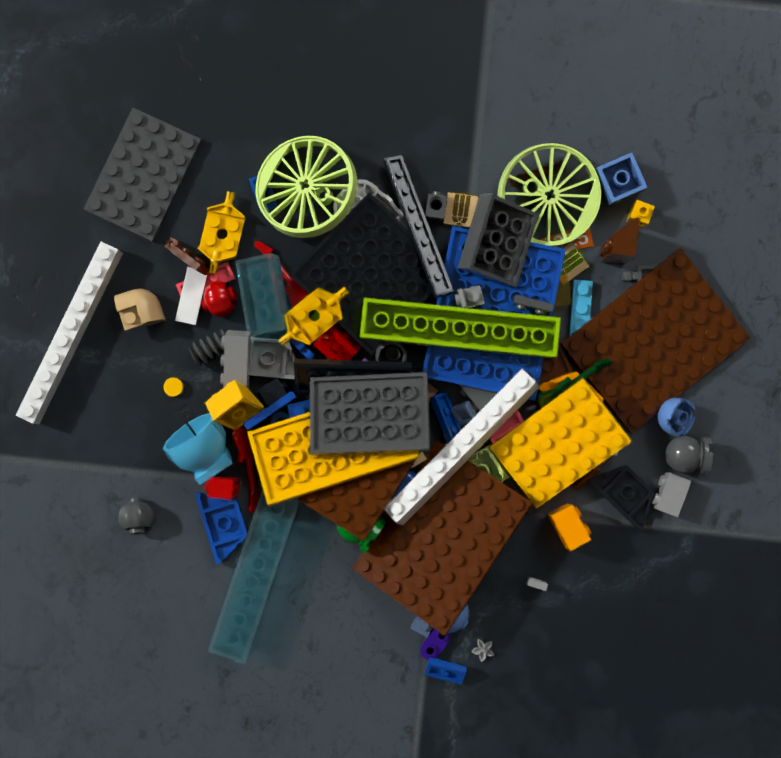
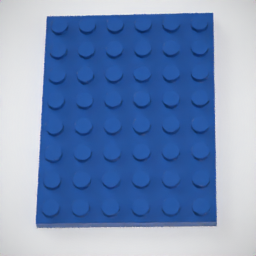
M452 226L444 267L454 292L438 297L436 305L461 308V306H457L455 301L457 290L478 285L481 287L485 304L469 309L543 316L536 314L535 310L527 309V311L516 309V305H512L515 295L555 305L566 249L530 242L517 287H512L458 269L469 229ZM553 310L550 314L547 313L546 316L552 317ZM428 346L422 373L427 372L428 379L499 393L521 369L539 385L544 358ZM537 390L528 399L536 400Z

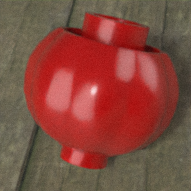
M215 281L206 287L204 300L201 301V304L205 311L211 312L214 316L226 317L234 311L238 296L233 286L229 287L224 282Z

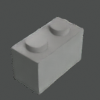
M665 472V475H662L659 479L658 485L660 488L658 493L654 494L651 502L653 504L652 508L678 517L691 481Z

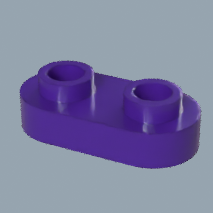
M433 629L421 644L420 651L422 656L427 660L429 657L437 658L451 640L452 633H448L444 638H440L438 636L440 632ZM432 647L434 649L433 653H428L426 651L427 648Z

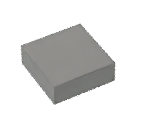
M530 576L526 579L528 586L544 591L547 590V582Z

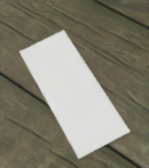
M187 267L175 321L196 325L207 275H203L191 267Z

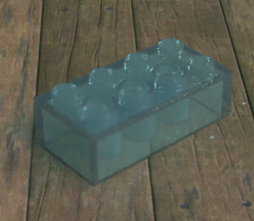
M269 253L235 261L246 330L251 332V337L257 338L287 332L284 315L288 312L279 255Z

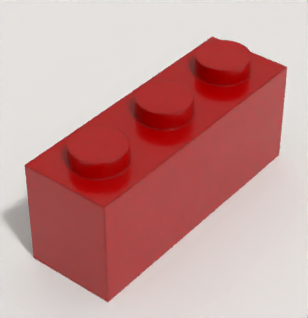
M214 476L209 477V481H206L205 493H208L209 498L234 499L239 497V477Z

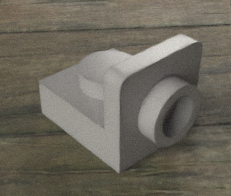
M480 285L458 289L457 295H455L456 304L461 306V308H473L485 304Z

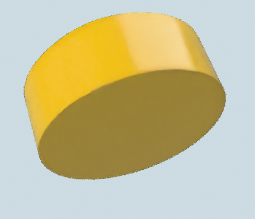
M169 378L164 383V391L171 397L181 395L184 390L183 382L178 378Z

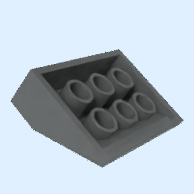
M480 194L458 269L508 286L517 287L539 214L494 194Z

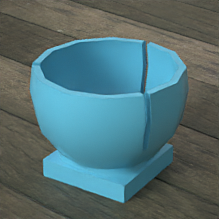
M210 413L201 415L188 422L196 435L185 424L166 441L163 447L166 456L177 467L194 472L195 480L199 485L232 464L230 451L226 447V432L222 424L213 421Z

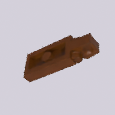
M171 237L169 238V241L164 246L194 270L203 275L208 274L210 269L204 266L205 261L197 256L193 258L191 256L193 252L185 247L182 248L181 242Z

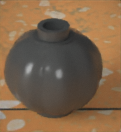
M132 498L128 504H125L120 509L118 521L124 530L130 531V534H144L145 529L151 528L153 525L155 513L149 504L142 502V498Z

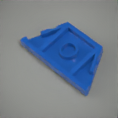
M198 492L195 493L196 500L217 565L241 544L249 534L238 499L209 498L208 494Z

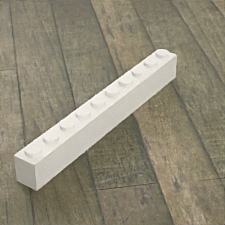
M100 242L16 416L32 424H40L123 254L118 249Z
M521 369L386 507L385 511L396 523L404 525L539 388L536 381Z

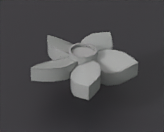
M478 639V647L471 651L479 655L481 662L485 660L486 655L494 656V653L490 650L492 641L484 644L482 640Z

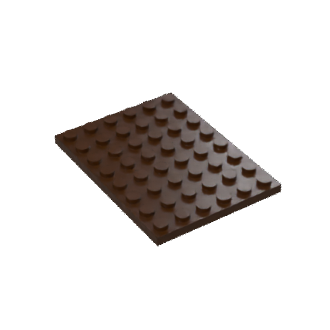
M679 248L560 344L582 372L593 366L594 362L606 358L612 361L609 367L596 372L588 380L604 398L605 402L629 433H633L656 415L666 400L677 398L748 341L750 337L688 256Z
M438 440L426 456L427 460L423 461L416 471L417 475L445 447L444 444ZM467 460L404 525L396 523L388 514L384 519L386 523L374 541L370 540L368 551L360 555L352 569L442 635L446 636L533 503Z

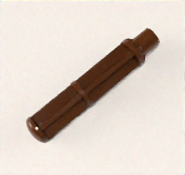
M563 161L553 164V174L559 172ZM549 165L542 167L545 177L549 176ZM539 169L531 171L537 179H541ZM527 172L517 174L516 178L523 181L531 179ZM509 179L510 186H514L517 184L523 185L519 182Z

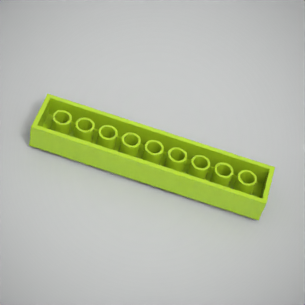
M364 298L360 339L554 359L557 357L560 318Z

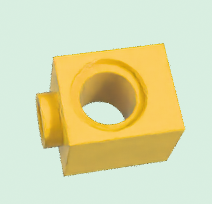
M636 200L631 206L626 222L629 223L636 217H639V227H646L649 224L655 206Z

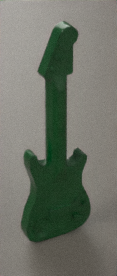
M606 358L594 362L593 366L573 380L566 377L555 388L540 392L537 398L539 407H544L582 378L586 380L596 372L609 367L612 361Z

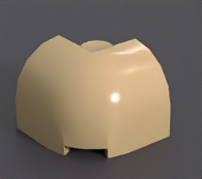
M142 288L133 289L114 296L115 306L120 314L125 331L143 325L151 326L166 321L157 296L149 290Z

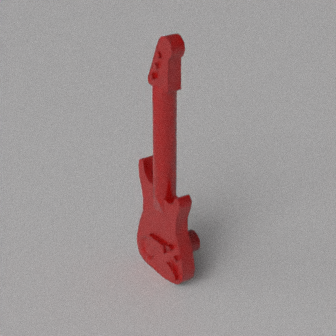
M256 241L254 244L255 248L259 249L263 256L269 259L288 286H281V290L288 294L292 307L296 306L308 294L289 276V273L273 254V249L260 241Z
M243 427L233 431L232 440L238 450V463H242L245 458L250 495H248L249 511L256 512L260 493L257 492L253 459L255 460L248 432Z

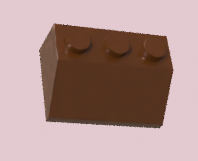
M639 217L633 219L604 242V245H601L599 256L602 257L601 262L625 265L635 257L640 224Z

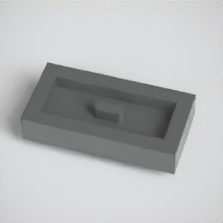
M515 295L512 305H516V309L523 311L532 309L535 310L536 314L546 316L547 313L550 314L554 306L551 303Z

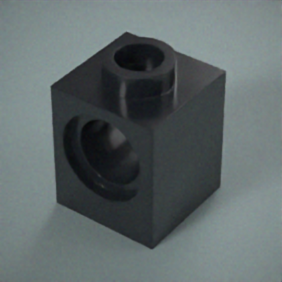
M276 378L259 388L258 391L266 405L270 406L288 394L289 387L285 380L280 381L279 378Z

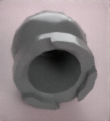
M687 435L675 437L668 443L665 450L667 464L674 471L682 474L692 473L697 469L699 475L708 476L707 471H711L713 453L709 452V445L713 444L712 438L701 437L698 442L695 438Z

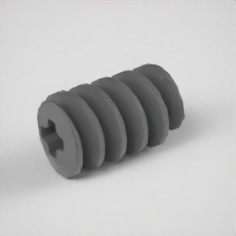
M223 329L220 330L221 336H218L215 332L213 333L214 339L207 335V342L199 339V346L192 342L193 348H189V351L196 365L201 366V359L207 363L208 356L214 360L215 353L218 356L222 355L224 348L221 347V339L226 334Z

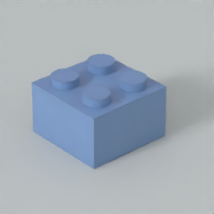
M629 153L595 169L599 177L601 192L608 207L640 194L648 188L633 153Z

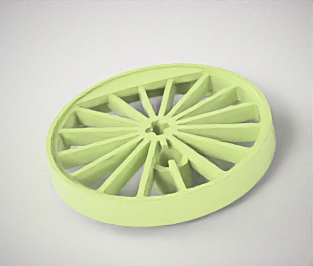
M301 136L290 139L275 148L267 156L259 170L256 180V198L259 208L268 222L283 234L297 238H309L324 234L336 227L351 210L357 194L356 170L349 156L328 139L318 136ZM308 146L304 174L297 149ZM313 146L323 147L310 171ZM328 150L336 152L337 155L317 172ZM294 151L301 177L284 159V156ZM339 160H344L346 168L322 176ZM281 161L285 163L298 180L276 170ZM347 173L349 174V184H321ZM276 174L293 183H270L273 175ZM267 188H290L265 198ZM330 189H347L345 200L342 201L335 198ZM322 192H327L324 198H319ZM290 195L271 213L269 212L267 203ZM311 198H314L330 216L327 221L320 225L318 224ZM306 200H308L315 226L303 229ZM294 201L282 224L275 221L274 217ZM301 201L298 228H289L287 225ZM332 201L341 204V207L334 215L325 207L331 204Z
M545 143L523 150L509 162L500 178L498 196L505 199V195L539 197L519 205L524 207L541 200L531 210L535 212L544 203L533 235L547 207L546 241L535 239L532 235L530 242L556 247L575 240L591 226L597 216L601 203V185L596 170L583 154L566 145ZM550 149L549 182L546 180L537 155L539 150ZM554 150H558L567 154L552 185ZM533 153L544 185L521 161L523 157ZM570 155L573 156L581 164L556 187ZM519 163L531 179L523 181L510 175L514 166ZM584 166L590 176L589 179L558 190ZM510 178L523 184V193L505 192L507 179ZM590 181L592 182V189L589 195L560 194L571 188ZM529 182L536 184L537 189L534 193L529 192L527 189ZM551 191V195L553 196V198L547 200V195H545V192L547 193ZM559 197L588 199L583 209ZM559 202L581 211L582 213L578 221ZM556 205L575 225L568 237ZM551 206L563 236L561 240L550 241Z

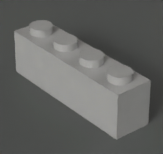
M227 330L225 336H222L221 347L224 348V355H221V366H224V373H221L220 384L224 385L223 388L229 382L236 380L246 385L249 389L250 331Z

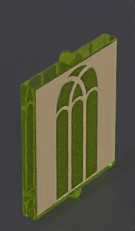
M572 241L562 248L566 249L559 281L562 286L590 267L582 256L583 252H579Z

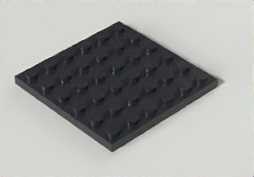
M370 192L289 274L308 295L318 287L334 294L345 286L349 294L340 301L343 318L337 323L371 356L384 341L360 339L364 298L422 304L432 294L410 232Z

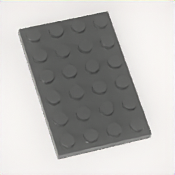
M132 108L84 210L154 242L202 140L138 109Z
M427 372L310 378L311 456L430 451Z

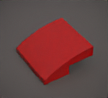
M335 323L320 335L313 344L330 360H351L362 347L338 323Z

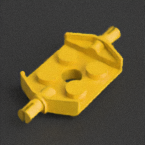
M227 191L224 204L207 208L208 212L198 250L210 259V271L208 272L210 274L216 275L220 262L235 259L237 256L245 216L233 207L232 203L235 195L233 192ZM220 230H226L228 232V235L225 239H219L217 237V234Z
M344 286L334 294L319 287L284 315L288 331L283 337L278 339L279 342L284 346L291 339H296L310 345L343 318L340 301L349 294V291L346 290L347 288ZM312 310L318 311L320 318L318 320L310 319L309 312Z

